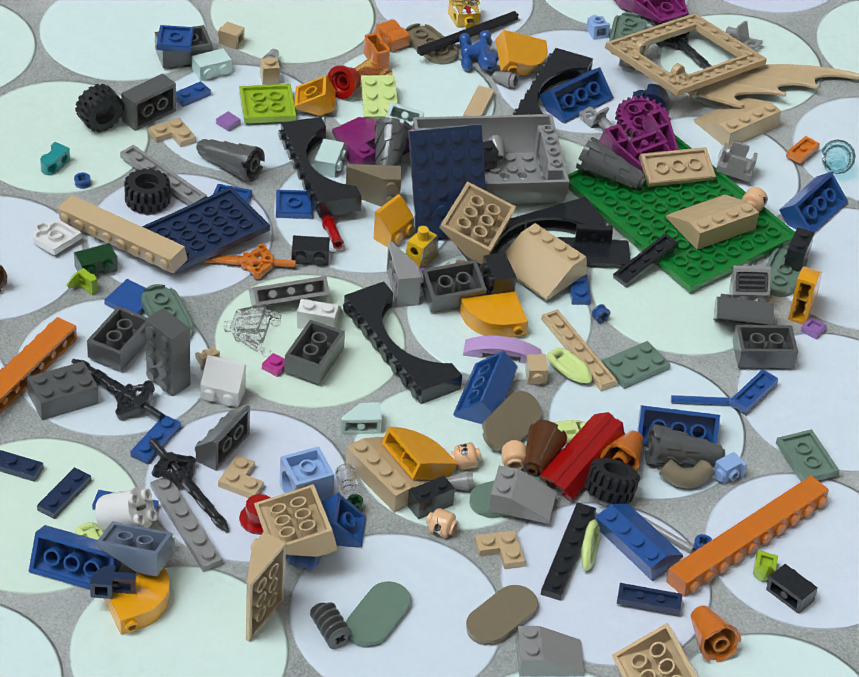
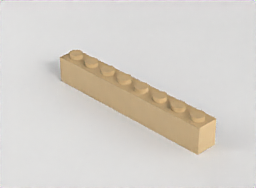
M74 195L68 197L57 207L59 218L62 222L75 227L79 231L88 233L92 237L103 240L105 243H110L118 249L139 257L150 264L152 263L163 270L174 273L188 260L185 246Z

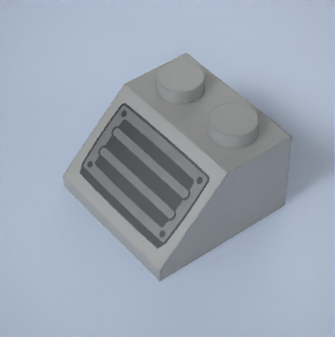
M733 266L729 294L734 299H739V296L751 297V301H758V298L769 299L771 266Z

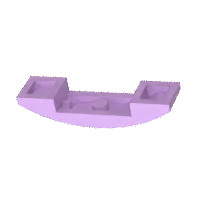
M478 336L466 339L463 356L482 358L483 353L497 354L505 351L508 356L521 357L520 363L524 364L526 363L527 354H541V349L528 342L505 336Z

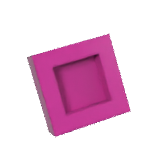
M272 353L262 363V369L278 377L284 371L285 358Z

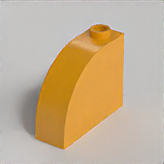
M503 30L495 39L500 67L503 72H514L522 76L532 74L546 59L548 53L547 42L543 39L508 30Z
M806 266L802 267L796 282L788 317L789 321L804 324L808 320L817 299L822 271Z
M516 292L461 298V317L465 324L476 333L483 336H505L511 338L527 335L528 320Z
M389 427L381 442L413 480H434L441 476L450 477L458 464L440 444L414 430L402 427Z
M163 567L158 576L135 573L137 586L135 594L113 593L112 599H104L121 635L151 625L166 611L169 604L170 590L169 576L165 567Z

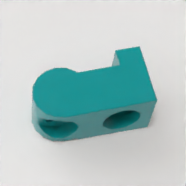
M57 142L51 144V151L40 158L41 172L45 175H52L59 171L70 161V148Z

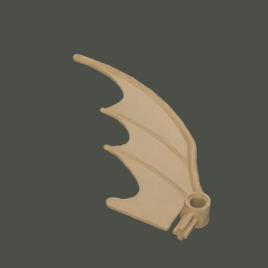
M765 64L687 93L689 97L699 94L698 96L743 108L744 103L735 99V96L743 94H772L785 97L786 93L778 90L781 86L797 85L818 89L819 86L815 84V80L818 78L843 77L859 80V73L811 65Z

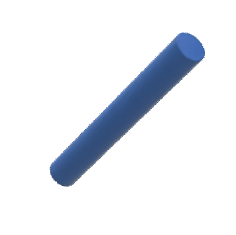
M671 395V403L729 405L730 399L727 397Z

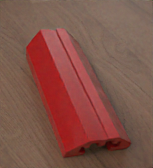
M609 412L593 414L540 474L539 479L547 485L551 482L554 483L556 488L562 489V496L572 502L585 487L584 484L591 463L595 459L600 458L605 447L625 434L623 422L613 417Z

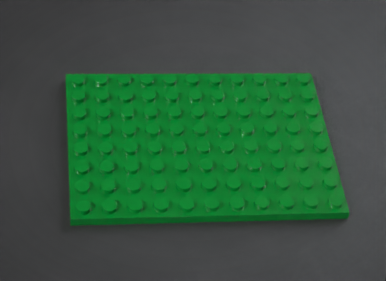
M675 135L679 150L692 149ZM714 166L715 180L648 187L645 181L643 187H638L637 189H632L621 183L613 182L585 171L576 170L568 174V188L578 197H586L607 222L641 251L665 233L676 240L679 247L658 262L657 265L690 293L731 273L733 266L750 264L772 253L774 249H780L790 244L795 231L764 207L759 212L756 229L697 250L666 218V215L722 195L742 200L746 192L726 175L716 172V167Z

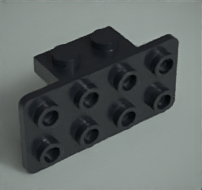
M576 224L575 237H557L586 256L587 265L622 267L630 261L629 242L627 240H612L613 226Z

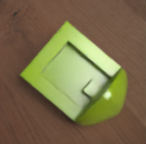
M84 268L73 274L66 285L69 288L80 286L92 296L98 292L96 276Z
M758 550L752 572L754 577L760 582H767L769 576L776 571L778 555Z

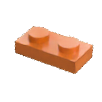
M805 136L787 151L786 157L801 164L819 149L820 143Z

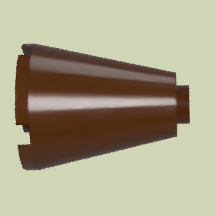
M537 420L535 424L532 423L529 427L524 469L531 476H539L566 445L568 438L564 430L561 432L557 428L558 425L554 422Z

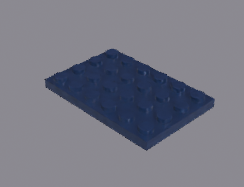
M482 124L408 130L415 234L420 226H426L438 238L448 237L439 227L467 181L486 191Z
M232 187L142 226L185 246L188 260L174 272L175 274L270 231V224Z

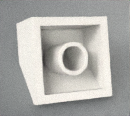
M301 299L297 310V328L304 329L310 319L336 328L342 306Z
M208 355L200 384V399L238 408L246 391V364Z

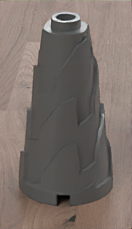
M389 117L380 118L379 122L376 120V165L399 166L401 164L403 151L406 148L409 135L408 130H410L409 123L404 121V124H400V119Z
M591 137L592 141L588 140L578 158L582 163L581 165L576 164L577 169L621 183L632 189L643 187L646 178H644L645 174L629 164L624 158L614 153L596 138Z
M202 139L196 145V150L201 157L216 163L217 166L228 170L229 173L245 181L253 182L259 177L263 169L260 162H265V154L260 147L241 143L235 144L228 141L222 142L214 139Z
M653 424L647 435L646 445L648 446V451L645 450V461L647 464L665 465L671 459L678 465H683V463L697 464L700 460H704L709 464H715L717 460L725 457V449H722V445L709 442L707 439L690 436L685 432L672 430L670 427Z

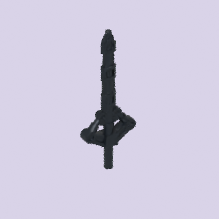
M651 20V22H652L654 25H656V26H657V25H660V24H663V23H658V22H656V21ZM690 32L655 43L658 46L671 45L675 49L680 48L704 69L712 66L688 44Z
M72 359L71 362L73 364L84 361L94 381L115 395L118 403L115 413L119 420H125L128 417L140 413L143 414L144 412L149 413L159 421L165 417V414L150 405L153 392L155 391L152 381L147 380L143 384L136 386L132 384L124 386L117 380L108 377L101 370L91 367L87 361Z
M152 438L149 444L161 457L153 467L152 476L155 478H169L175 484L181 483L186 491L196 500L201 509L211 517V521L219 529L228 532L227 520L214 508L215 506L192 480L196 458L173 452L167 453L157 439Z

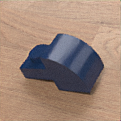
M648 84L647 90L633 92L632 100L634 96L640 99V96H643V99L649 97V101L655 99L656 104L661 103V108L668 107L669 95L663 87L657 84Z
M108 565L98 569L90 580V595L92 598L112 599L113 593H136V574L116 572V565Z

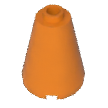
M634 430L627 432L605 447L600 458L622 461L638 472L644 445L642 434Z
M699 606L692 611L691 621L700 652L707 661L716 660L721 662L736 653L738 650L736 646L738 642L741 643V636L734 626L707 606Z

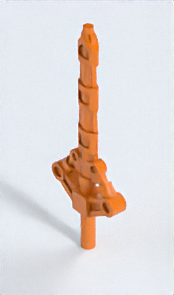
M259 244L257 249L252 250L250 253L244 252L243 256L216 255L203 261V263L241 265L242 269H247L253 274L254 279H261L266 273L273 270V266L292 268L296 266V260L274 259V255L271 254L265 244Z

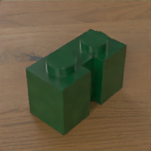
M110 243L74 252V266L77 271L84 268L97 276L98 272L107 274L118 271L117 255Z

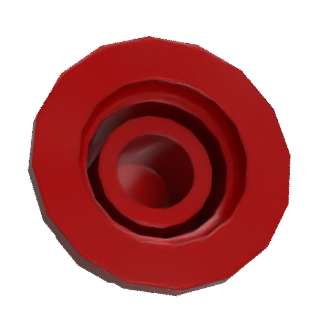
M336 65L330 69L327 75L336 90L335 97L346 99L352 96L360 86L361 78L355 68Z
M256 494L248 498L246 506L242 509L239 516L240 524L247 532L262 535L264 531L254 503L271 497L265 494Z

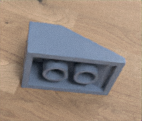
M112 521L97 540L96 546L138 573H143L147 576H158L173 554V533Z

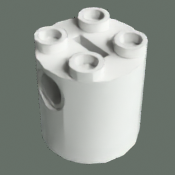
M135 487L131 490L101 496L96 503V521L103 533L112 521L148 528L158 518L150 489Z

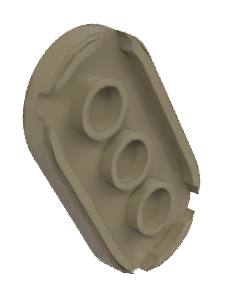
M415 23L405 29L410 35V46L416 51L418 46L445 37L427 24L420 26L419 23ZM455 44L423 56L435 64H450L457 59L458 49Z
M516 391L508 396L485 419L482 424L484 432L482 435L484 441L491 449L499 452L507 442L511 440L521 441L528 434L530 425L532 423L535 424L537 420L541 419V407L536 398L528 392Z
M509 585L500 589L469 614L466 621L468 636L474 642L485 645V643H491V645L501 643L514 633L518 626L524 625L535 615L538 605L536 595L529 588L521 585Z

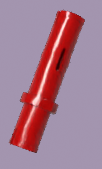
M332 216L320 217L322 227L327 231L333 247L341 249L344 241L336 227V220Z

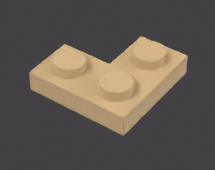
M180 117L148 127V133L156 143L173 138L180 147L196 143V136Z
M236 455L218 480V487L249 498L260 494L264 488V481L249 476L255 468V461Z
M515 530L475 535L474 542L479 556L500 554L504 569L525 567V559Z

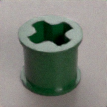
M358 494L348 496L347 500L363 512L362 496Z

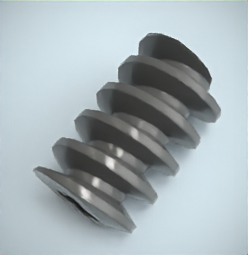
M332 602L318 603L311 608L310 616L329 648L337 649L341 647L350 637L351 630L347 627L348 625L342 615H340L339 610L336 609V605Z

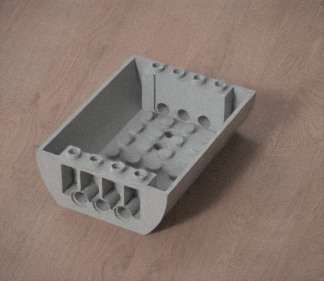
M552 114L413 117L412 130L482 124L483 142L488 141L493 135L501 136L504 140L505 159L497 162L496 168L485 170L487 192L512 205L564 202L568 192L569 178Z

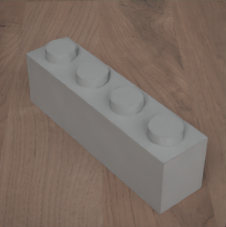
M327 276L249 289L252 308L322 297L330 294Z

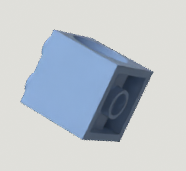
M319 446L280 457V487L284 493L314 484L321 502L333 496L334 473Z

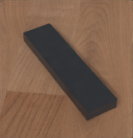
M663 234L613 274V278L627 288L679 247L678 242L668 234Z

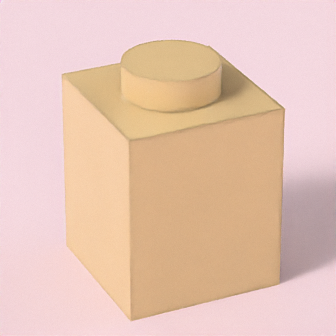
M226 22L219 28L217 33L219 44L237 49L244 42L245 27Z
M277 57L260 59L262 85L279 84L280 66Z
M527 354L525 363L527 385L547 384L549 370L546 354Z

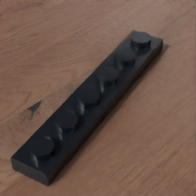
M576 503L540 595L561 601L580 554L585 530L596 514L595 507Z

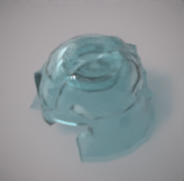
M832 140L825 144L821 150L823 154L821 158L822 164L827 172L844 174L855 163V150L851 144L844 140Z

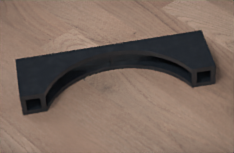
M555 48L549 54L547 62L543 63L542 70L538 71L536 80L532 81L530 90L526 91L524 99L520 100L519 107L514 110L513 115L543 114L538 105L539 95L592 70L593 58Z
M322 117L281 122V130H278L279 139L283 141L284 150L288 151V158L292 160L293 168L297 170L298 179L302 180L303 189L307 191L308 200L312 201L313 210L317 212L319 218L361 211L362 196L357 186L342 184L323 176L308 161L307 157L310 152L322 143L323 139H326V125Z
M582 197L511 218L491 254H497L507 242L518 237L522 231L534 223L546 231H559L575 235L576 224L607 225V222L588 199ZM460 250V252H461V253L463 254V256L467 259V261H471V260H472V259L468 258V257Z
M384 281L344 295V312L352 318L355 326L360 328L363 336L368 338L373 348L377 349L382 359L391 367L392 372L398 375L402 384L410 390L411 395L420 404L461 389L462 374L453 363L432 362L413 356L401 349L389 337L384 328L383 319L392 307L393 292Z

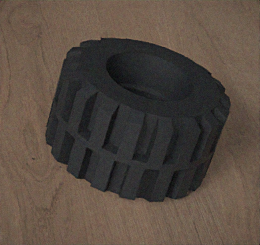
M95 84L94 87H88V90H84L83 94L78 97L79 101H76L75 104L77 106L75 108L77 116L94 132L106 131L108 128L114 127V124L119 122V118L122 117V112L124 111L122 99L110 86L105 84Z
M142 168V170L138 169L135 172H131L124 181L125 203L127 207H131L132 211L144 214H154L157 211H162L170 203L169 177L165 173H161L160 170L152 168Z
M598 458L591 463L584 486L589 494L598 500L609 504H629L634 499L640 475L633 467L622 461Z

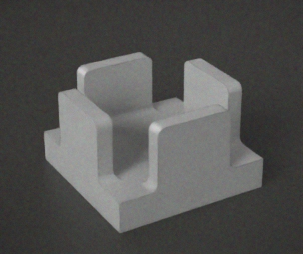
M733 141L730 151L727 152L728 143L724 142L722 150H720L718 155L716 172L750 182L758 153L754 152L752 159H748L746 156L750 148L749 145Z

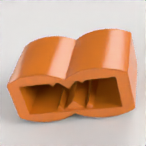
M390 19L375 25L374 33L376 32L382 37L383 42L389 46L390 51L410 45L409 33L400 27L396 20Z
M376 32L365 35V57L371 60V65L377 70L389 68V46L383 42L382 37Z

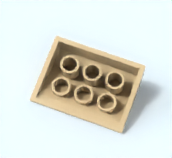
M744 97L738 100L744 103L743 108L726 105L694 119V122L721 145H724V142L728 143L727 149H729L733 141L743 143L777 128L781 110L769 101Z
M467 181L439 228L468 258L482 264L483 256L491 254L508 225L516 206Z
M722 195L668 214L666 218L698 250L756 229L759 212L747 201Z
M536 223L522 231L505 251L516 275V280L545 300L550 299L587 274L586 256Z
M384 437L362 438L346 446L345 463L394 513L408 506L409 489L431 481L413 480L381 444Z
M314 484L254 503L263 531L286 542V555L319 557L338 550L332 528Z
M265 532L252 542L250 548L251 556L246 594V640L249 642L284 600L286 542Z
M668 623L612 654L623 677H699L678 637Z

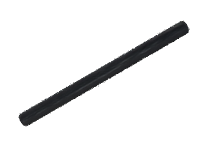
M516 11L509 12L418 46L416 52L420 56L458 43L459 37L463 33H468L470 38L474 37L483 30L490 31L518 20L519 14Z

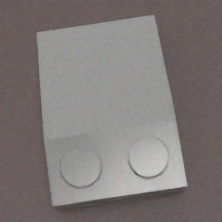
M392 241L388 242L386 270L396 306L419 305V297H422V287L420 285L424 282L423 273L419 272L418 265Z
M499 465L491 491L489 511L549 524L557 491L519 469Z
M518 626L516 650L519 677L585 675L580 639L542 626Z

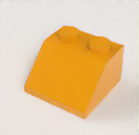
M327 75L296 87L294 107L297 110L318 116L329 114L335 110L336 90Z
M396 195L375 211L373 239L388 247V242L392 241L395 245L399 244L405 237L413 233L414 216L401 195Z

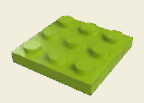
M291 84L239 86L244 123H272L296 120Z

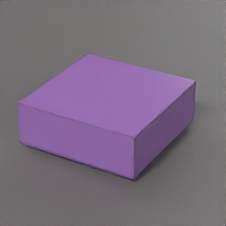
M228 111L216 118V124L230 131L241 124V119Z
M810 317L801 326V332L817 340L826 330L827 325Z

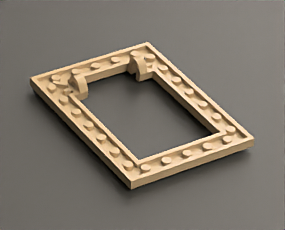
M696 13L606 42L605 49L610 51L611 54L619 57L623 62L628 63L635 70L640 71L647 78L652 79L675 96L763 66L767 61V58ZM696 30L714 44L735 55L736 58L688 74L685 72V67L679 63H676L671 71L668 72L643 55L648 53L649 45Z

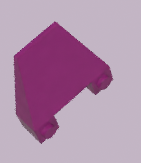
M614 0L619 7L658 23H665L689 15L685 0Z
M662 108L646 114L641 124L646 134L629 139L620 124H616L604 129L599 139L600 143L609 147L614 153L624 158L629 164L644 174L639 159L640 154L679 150L671 122Z
M357 117L332 129V134L336 141L344 142V150H346V158L349 164L376 165V151L374 150L376 148L375 122L376 120L379 122L378 119ZM409 135L403 155L410 152Z

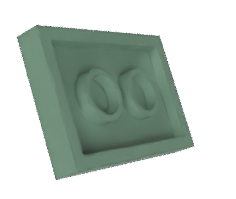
M648 341L602 360V363L623 389L670 369V363Z
M812 429L777 437V446L801 482L811 475L818 481L839 475L840 470Z

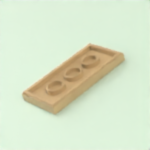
M707 147L645 153L639 156L648 187L709 181L716 178Z

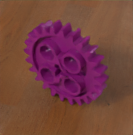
M634 96L633 100L628 97L627 101L623 99L615 113L616 124H620L622 129H625L626 134L630 133V138L646 134L641 124L647 113L661 108V103L656 104L655 99L649 101V97L643 99V96H640V99ZM662 107V110L668 117L669 112H665L666 107Z

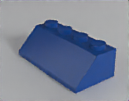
M600 67L539 95L545 110L562 123L578 116L580 111L590 106L594 108L614 98Z
M828 172L816 176L781 207L779 211L788 226L794 229L799 227L816 232L848 200L833 173Z
M505 351L475 363L453 413L455 417L483 424L485 419L504 401L518 368Z
M640 405L637 431L644 438V446H647V435L653 424L670 427L672 430L685 432L690 436L717 443L720 415Z
M611 504L596 515L600 532L651 581L683 558V554L629 504Z
M44 525L35 532L28 572L90 589L91 577L98 569L108 565H116V572H119L121 562L96 546V539Z

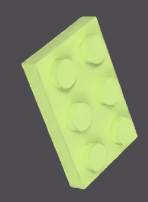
M361 75L363 117L378 120L386 118L390 103L398 104L395 75Z

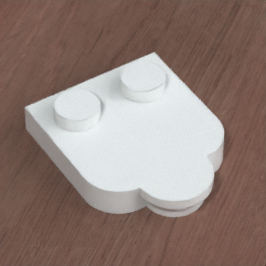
M62 221L39 223L36 225L33 233L34 244L53 255L60 253L82 239V232Z

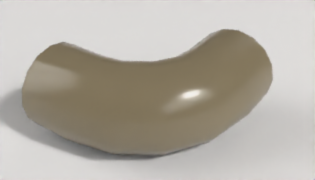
M671 459L660 470L659 475L675 487L691 489L707 482L715 472L713 467L704 460H700L690 469H685Z

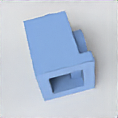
M592 15L587 19L586 29L593 40L608 38L610 23H607L603 16Z
M732 452L716 461L714 476L723 485L736 480L738 477L743 479L747 463L735 452Z

